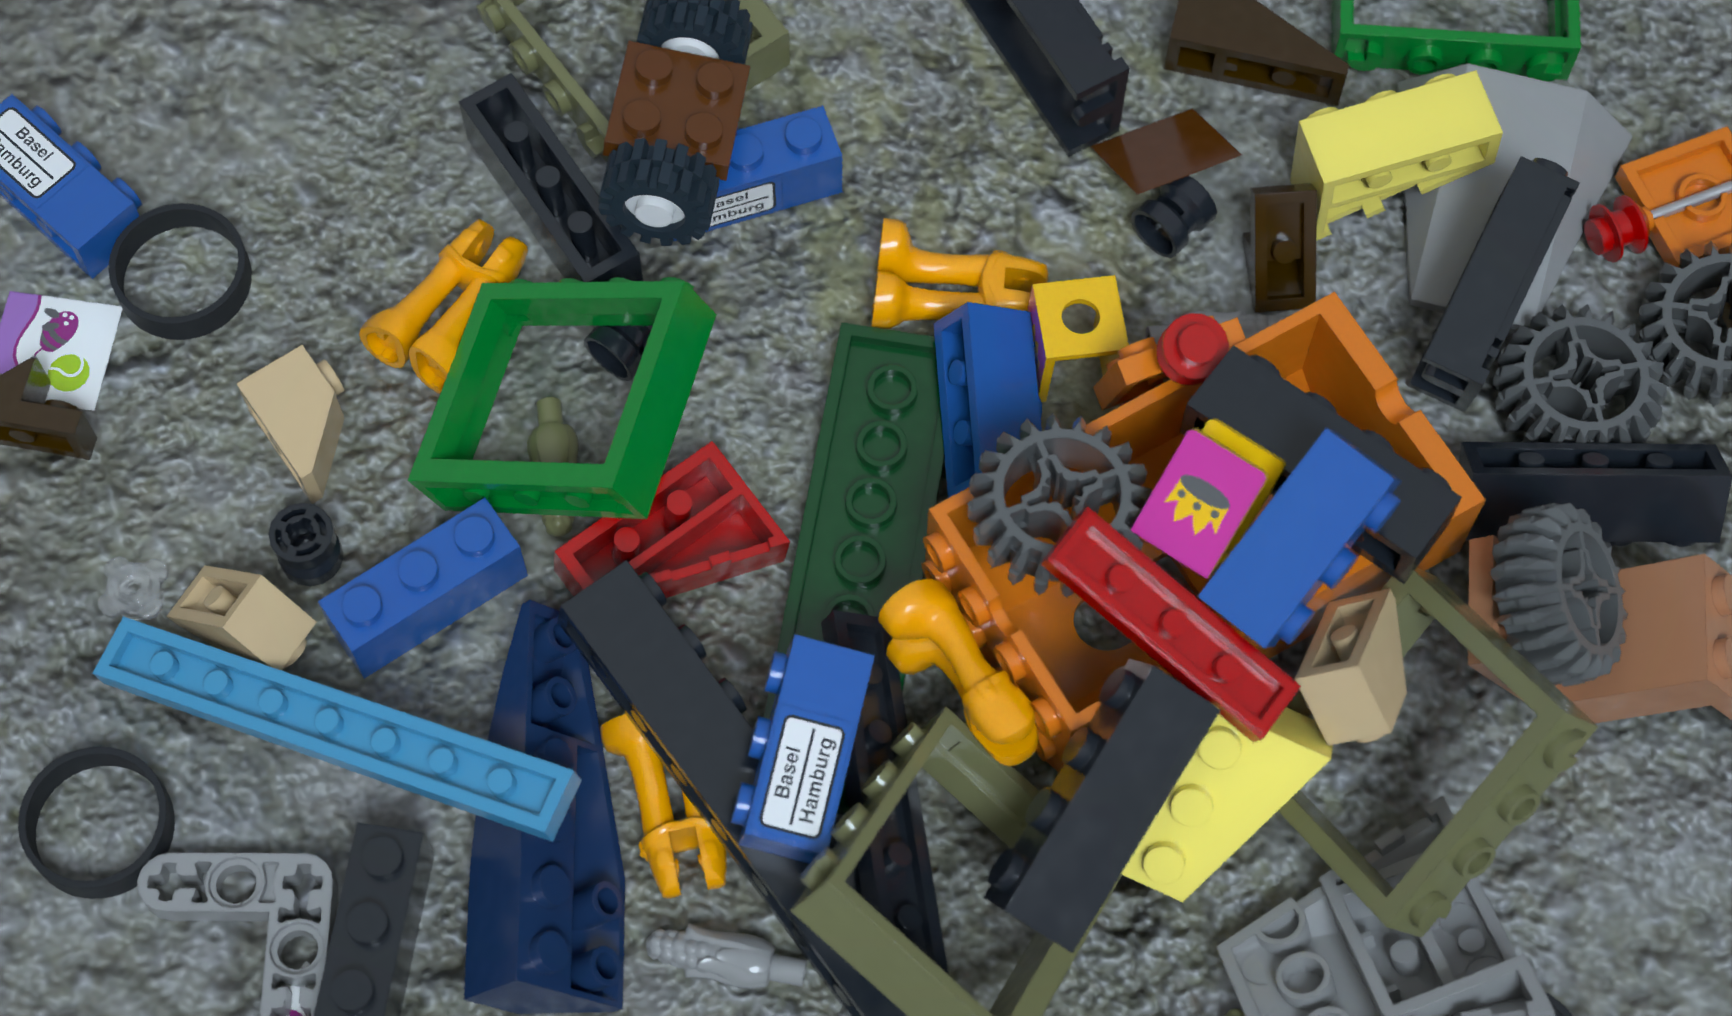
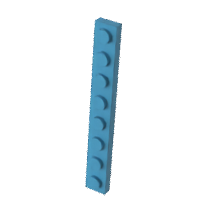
M124 616L93 671V674L103 684L553 842L582 781L574 770Z

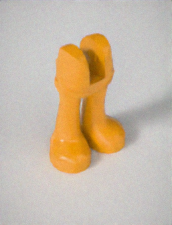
M883 218L871 327L891 329L904 321L940 320L967 302L1027 311L1032 284L1048 283L1047 265L1029 258L1011 255L1001 250H994L991 254L954 255L918 249L913 246L906 223L898 219ZM906 283L956 284L979 287L978 292L937 291L912 287Z
M482 219L476 220L441 250L438 263L416 288L397 305L372 315L364 323L359 331L361 342L375 358L393 368H402L410 358V363L416 376L427 387L440 394L482 283H510L511 280L516 279L527 256L528 248L526 244L515 237L509 236L498 245L484 266L480 267L479 263L491 246L494 229L492 225ZM456 286L461 288L463 292L428 331L419 337L423 326L438 306Z
M924 579L916 580L894 593L882 607L878 618L879 623L893 638L887 646L886 656L902 674L914 675L934 665L938 667L956 687L962 700L967 725L988 754L1005 766L1018 765L1029 759L1035 752L1038 744L1035 712L1030 705L1031 701L1020 688L1013 685L1007 671L997 672L984 659L957 605V601L950 591L940 581Z
M623 714L602 724L600 734L606 751L613 755L624 757L631 771L638 798L643 838L638 844L640 856L649 863L662 897L675 898L682 895L679 882L680 866L678 859H675L674 853L700 849L698 860L705 874L708 890L719 889L725 886L727 879L726 849L683 791L682 796L686 818L674 820L664 766L628 716Z

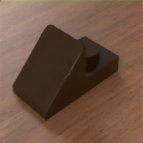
M1312 183L1250 187V232L1243 233V246L1252 305L1255 313L1299 310L1316 302L1317 190Z
M37 358L27 359L0 375V445L86 460L91 459L97 436L84 413L78 407L61 400H46L51 382Z

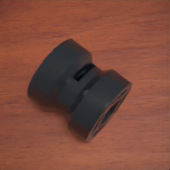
M1189 175L1162 185L1159 192L1160 196L1155 200L1148 199L1143 202L1131 216L1133 228L1141 240L1155 253L1166 258L1176 256L1188 244L1189 234L1192 231L1203 230L1217 215L1216 204L1209 192Z
M596 326L584 339V345L591 356L605 370L623 381H630L636 375L652 326Z
M308 503L289 505L278 512L271 522L268 535L270 546L287 578L298 585L310 587L324 584L332 579L341 568L344 555L342 544L335 533L334 525L327 513L318 506ZM307 533H309L308 536H304V537H302V538H300V539H296V538H298L299 536H301L302 534H307Z

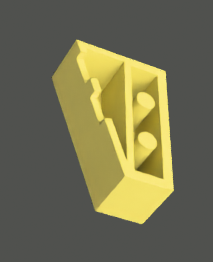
M1476 70L1458 76L1442 74L1430 79L1423 86L1398 93L1393 90L1382 91L1371 96L1363 103L1342 109L1335 107L1323 108L1312 113L1306 119L1300 120L1290 182L1291 185L1312 183L1317 190V241L1332 234L1328 226L1329 223L1363 209L1366 217L1370 218L1384 212L1385 208L1381 200L1415 185L1418 186L1422 195L1495 163L1503 131Z
M1286 707L1263 740L1253 743L1218 714L1121 875L1184 902L1332 759L1333 745L1328 746L1316 720Z

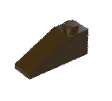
M1179 0L1164 70L1334 106L1339 105L1349 69L1348 63L1257 0Z

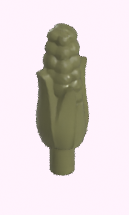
M555 397L540 399L537 402L538 427L531 432L527 441V452L530 462L577 463L579 451L578 437L571 426L563 424L561 400ZM541 515L542 522L549 535L561 537L572 530L575 516Z

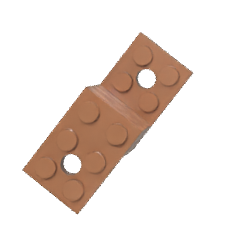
M1494 535L1469 540L1468 606L1500 636L1507 640L1504 625L1497 623L1500 612L1498 603L1492 599L1496 594L1495 581L1490 575V570L1496 567V561L1492 555L1493 545L1498 544L1499 540ZM1706 554L1620 569L1618 573L1620 586L1626 591L1622 595L1623 608L1628 613V616L1622 624L1627 636L1625 643L1620 645L1621 656L1619 662L1613 663L1609 674L1598 676L1595 680L1563 687L1562 684L1554 686L1594 723L1705 706H1713L1732 720V575ZM1468 650V666L1519 698Z

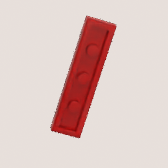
M1089 507L1079 512L1040 563L1182 684L1221 710L1219 715L1253 743L1263 740L1301 687Z

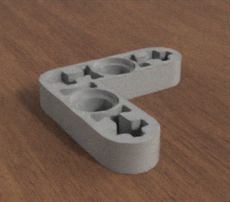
M306 853L160 854L146 863L141 869L137 880L138 893L148 909L160 919L170 921H268L260 1016H288L290 1014L292 994L287 986L278 988L280 982L300 987V1007L306 1016H314L338 902L337 881L324 860L316 855ZM239 871L250 872L256 876L255 891L247 900L234 904L226 902L221 898V885L227 876ZM208 872L205 879L208 901L205 903H201L203 898L196 888L176 889L170 901H166L159 890L156 889L157 885L168 883L171 873H177L186 885L204 886L202 873ZM311 873L317 885L322 886L321 889H314L309 892L307 912L311 919L317 920L321 918L320 923L299 918L300 902L294 891L289 888L290 886L300 885L303 880V874ZM286 917H290L293 919L284 922ZM300 936L311 937L317 941L318 953L315 960L309 966L295 970L287 968L282 964L281 954L288 941ZM315 984V988L313 990L303 987Z

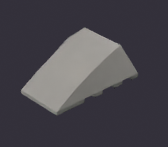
M1464 64L1399 81L1396 86L1397 93L1423 86L1430 79L1442 74L1458 76L1476 70L1503 131L1495 163L1422 195L1417 185L1402 191L1403 206H1406L1407 220L1405 244L1409 305L1441 313L1444 312L1491 212L1521 156L1531 161L1534 158L1551 160L1567 170V177L1580 182L1510 329L1516 330L1521 325L1528 327L1531 318L1542 312L1584 231L1585 223L1589 220L1591 207L1598 204L1633 136L1586 90L1472 64Z
M1443 795L1425 806V816L1403 831L1396 826L1373 841L1375 849L1364 856L1393 888L1396 887L1454 817ZM1331 869L1319 877L1321 883L1319 887L1298 901H1294L1289 897L1216 946L1245 1016H1555L1554 1008L1526 954L1517 955L1477 877L1471 879L1451 902L1452 907L1446 919L1439 917L1421 938L1387 928Z

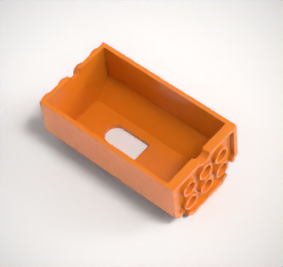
M1335 292L1234 345L1249 356L1258 355L1271 362L1278 369L1282 378L1303 392H1313L1324 397L1334 406L1339 416L1360 430H1371L1384 437L1391 444L1396 454L1417 468H1428L1440 474L1449 483L1452 491L1460 495L1462 499L1449 525L1417 568L1426 571L1460 552L1486 499L1421 410L1416 412L1406 404L1398 389V378ZM1170 379L1086 424L1085 433L1094 436L1098 430L1108 425L1109 431H1111L1110 448L1129 442L1133 451L1128 464H1144L1147 476L1142 486L1152 489L1151 491L1153 492L1185 437L1180 433L1186 404L1202 384L1187 386L1178 384ZM1065 467V468L1069 469L1070 471L1082 473V471H1080V470H1077V469H1074V468H1070V467ZM1032 471L1018 479L1008 490L1004 497L1007 508L1020 504L1021 496L1033 491L1035 476ZM968 487L928 509L927 536L923 538L926 556L925 562L921 564L922 571L926 579L942 582L954 596L984 659L997 672L1007 671L1013 685L1020 688L1031 701L1030 705L1035 712V725L1038 732V744L1035 752L1041 760L1046 761L1056 771L1060 772L1065 764L1062 761V755L1067 743L1080 728L1088 727L1102 704L1099 701V695L1105 681L1114 670L1121 666L1124 667L1129 658L1154 665L1176 681H1180L1134 642H1130L1119 649L1109 651L1098 650L1087 645L1079 637L1074 626L1075 612L1084 600L1075 593L1066 598L1060 590L1059 581H1048L1046 591L1038 596L1037 592L1034 591V576L1026 574L1022 581L1012 585L1008 579L1011 562L991 568L987 562L988 550L991 546H977L973 539L974 527L979 523L971 522L967 517L968 502L975 498L969 493ZM1272 494L1267 498L1256 519L1274 497ZM1050 495V497H1049V503H1051V502H1057V500H1054V501H1053V499H1052V497H1051V495ZM1112 502L1100 506L1097 514L1109 525L1115 519ZM1070 507V508H1063V510H1068L1069 515H1070V514H1071V508H1072V507ZM1139 537L1143 542L1141 552L1154 563L1168 556L1164 551ZM1034 538L1047 544H1056L1054 541L1048 538ZM1350 548L1349 550L1358 556L1357 560L1334 589L1329 588L1323 583L1314 594L1307 606L1315 611V614L1300 635L1290 645L1280 639L1274 647L1264 649L1198 597L1213 575L1206 579L1170 556L1199 601L1268 659L1314 634L1329 602L1380 591L1392 577Z

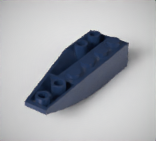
M532 600L521 605L503 669L487 741L574 770L582 781L553 842L475 815L469 871L464 1000L515 1014L616 1012L623 1009L625 875L589 664L557 622L559 610Z

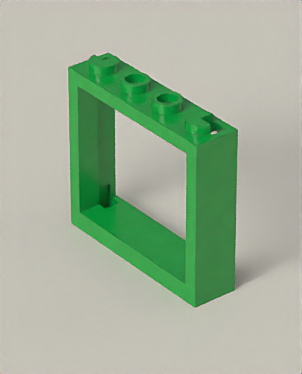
M1332 0L1331 52L1355 70L1397 69L1426 75L1464 64H1472L1550 82L1554 80H1568L1581 50L1580 0H1548L1549 36L1354 24V0Z
M616 277L611 278L609 282H582L576 279L563 278L559 282L533 283L524 279H513L510 283H482L407 481L444 511H464L483 498H486L496 513L647 519L717 314L693 290L694 286L675 277H664L660 281H631ZM522 326H652L604 464L473 460Z

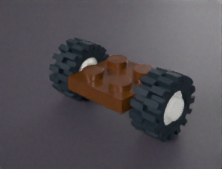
M646 0L637 41H628L603 150V155L609 156L598 199L599 212L601 215H607L606 222L611 227L622 225L620 233L629 238L634 233H638L641 235L640 242L647 244L651 243L652 238L660 239L661 246H672L673 239L676 238L681 245L691 243L692 237L699 240L704 236L705 230H709L719 187V179L727 181L750 72V66L745 65L753 30V22H749L751 15L747 9L739 10L740 1Z

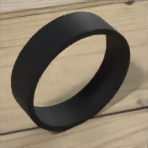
M169 204L140 215L119 235L109 259L111 286L127 317L143 331L164 339L187 340L205 336L216 331L239 312L251 288V263L238 231L227 218L217 211L197 204ZM181 227H199L222 235L236 247L238 251V266L231 285L216 302L199 312L180 317L157 316L139 309L125 297L124 278L130 260L142 245L160 233Z
M103 746L72 751L47 765L28 787L21 803L18 818L20 842L32 865L57 889L72 896L87 899L109 898L137 887L140 871L146 863L160 854L168 853L175 830V815L172 801L153 770L140 758L127 751ZM100 766L127 768L148 779L153 784L157 793L159 819L150 844L133 864L110 877L88 881L65 878L45 867L37 849L36 827L46 800L62 782L81 771Z

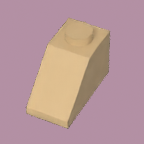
M300 345L236 384L248 411L311 504L323 498L345 419L337 399V395L344 392V388L336 373L325 359L315 364L304 346Z
M204 565L167 615L175 624L217 649L279 670L292 665L301 656L307 644L306 636L317 623L263 575Z
M1391 588L1329 602L1295 677V681L1301 686L1300 691L1328 746L1350 741L1359 743L1372 742L1383 737L1385 734L1392 733L1406 697L1407 689L1396 599Z

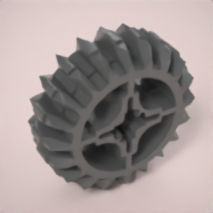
M1710 240L1704 246V254L1701 259L1686 248L1680 254V268L1665 262L1664 266L1660 269L1659 279L1661 282H1650L1646 288L1645 298L1649 303L1640 306L1638 320L1646 325L1640 330L1639 342L1653 341L1648 360L1664 363L1663 367L1666 366L1662 380L1667 387L1683 379L1686 381L1684 396L1688 400L1694 398L1701 388L1709 391V403L1714 407L1720 403L1722 392H1732V361H1730L1732 357V328H1728L1726 342L1722 343L1720 341L1722 327L1717 326L1719 318H1723L1725 303H1730L1731 305L1729 319L1732 320V244L1729 247L1728 254H1719L1718 248ZM1720 287L1713 296L1706 299L1691 298L1689 304L1683 303L1689 297L1702 290ZM1678 333H1685V339L1697 341L1704 345L1710 354V358L1688 347Z
M1563 304L1554 310L1551 318L1539 312L1531 318L1528 327L1521 325L1513 332L1509 340L1510 344L1502 348L1497 359L1499 368L1493 377V388L1500 392L1495 400V411L1510 413L1505 422L1506 432L1523 430L1526 434L1522 442L1645 443L1651 434L1650 429L1656 427L1662 417L1663 408L1660 405L1667 394V385L1659 382L1664 373V363L1648 360L1653 341L1636 343L1633 340L1636 334L1635 323L1624 327L1622 330L1614 326L1613 310L1605 314L1601 320L1592 317L1588 304L1579 309L1576 317H1573ZM1555 355L1557 364L1554 370H1549L1546 377L1534 379L1533 365L1545 357ZM1624 395L1625 411L1616 417L1604 420L1602 410L1606 403H1610L1613 396Z
M1054 413L1047 418L1046 430L1039 431L1034 424L1026 419L1020 425V440L1003 431L1001 436L997 438V452L985 450L979 460V469L982 473L974 474L970 479L969 493L975 498L968 502L967 517L971 522L979 523L974 527V542L977 546H991L987 556V562L991 568L1011 562L1008 579L1012 585L1022 581L1026 574L1034 576V591L1037 592L1038 596L1046 591L1048 581H1059L1060 590L1066 598L1074 592L1040 564L1054 545L1034 538H1048L1056 543L1079 512L1087 507L1098 514L1100 506L1112 502L1115 519L1110 526L1140 551L1143 546V542L1139 538L1140 536L1130 530L1152 494V489L1142 486L1147 476L1144 464H1128L1133 451L1129 442L1112 448L1109 447L1111 431H1109L1108 425L1098 430L1094 436L1085 433L1086 421L1082 415L1073 422L1072 429H1061L1060 421ZM1065 467H1070V468H1074V469L1080 470V471H1082V473L1070 471L1069 469H1067V468H1065ZM1032 471L1035 476L1033 491L1021 496L1020 504L1007 508L1004 497L1008 490L1018 479ZM1050 495H1051L1053 501H1054V500H1057V502H1051V503H1049V497H1050ZM1072 507L1071 514L1069 515L1068 510H1063V508Z
M1557 503L1524 509L1522 513L1510 516L1508 524L1499 528V543L1493 545L1492 549L1496 567L1490 570V575L1495 581L1496 594L1492 599L1498 603L1500 612L1497 623L1504 625L1507 633L1506 641L1553 685L1562 684L1563 687L1584 684L1586 681L1597 679L1598 676L1609 674L1613 663L1620 660V645L1625 643L1627 636L1622 624L1627 619L1628 613L1623 608L1622 595L1626 591L1620 586L1618 577L1620 567L1615 566L1612 559V545L1602 540V528L1597 522H1591L1590 516L1584 509H1575L1571 503L1557 505Z

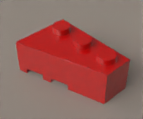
M711 441L662 475L647 519L602 517L554 551V571L574 597L627 560L637 574L643 571L649 573L661 588L665 598L784 562L790 540L715 443Z

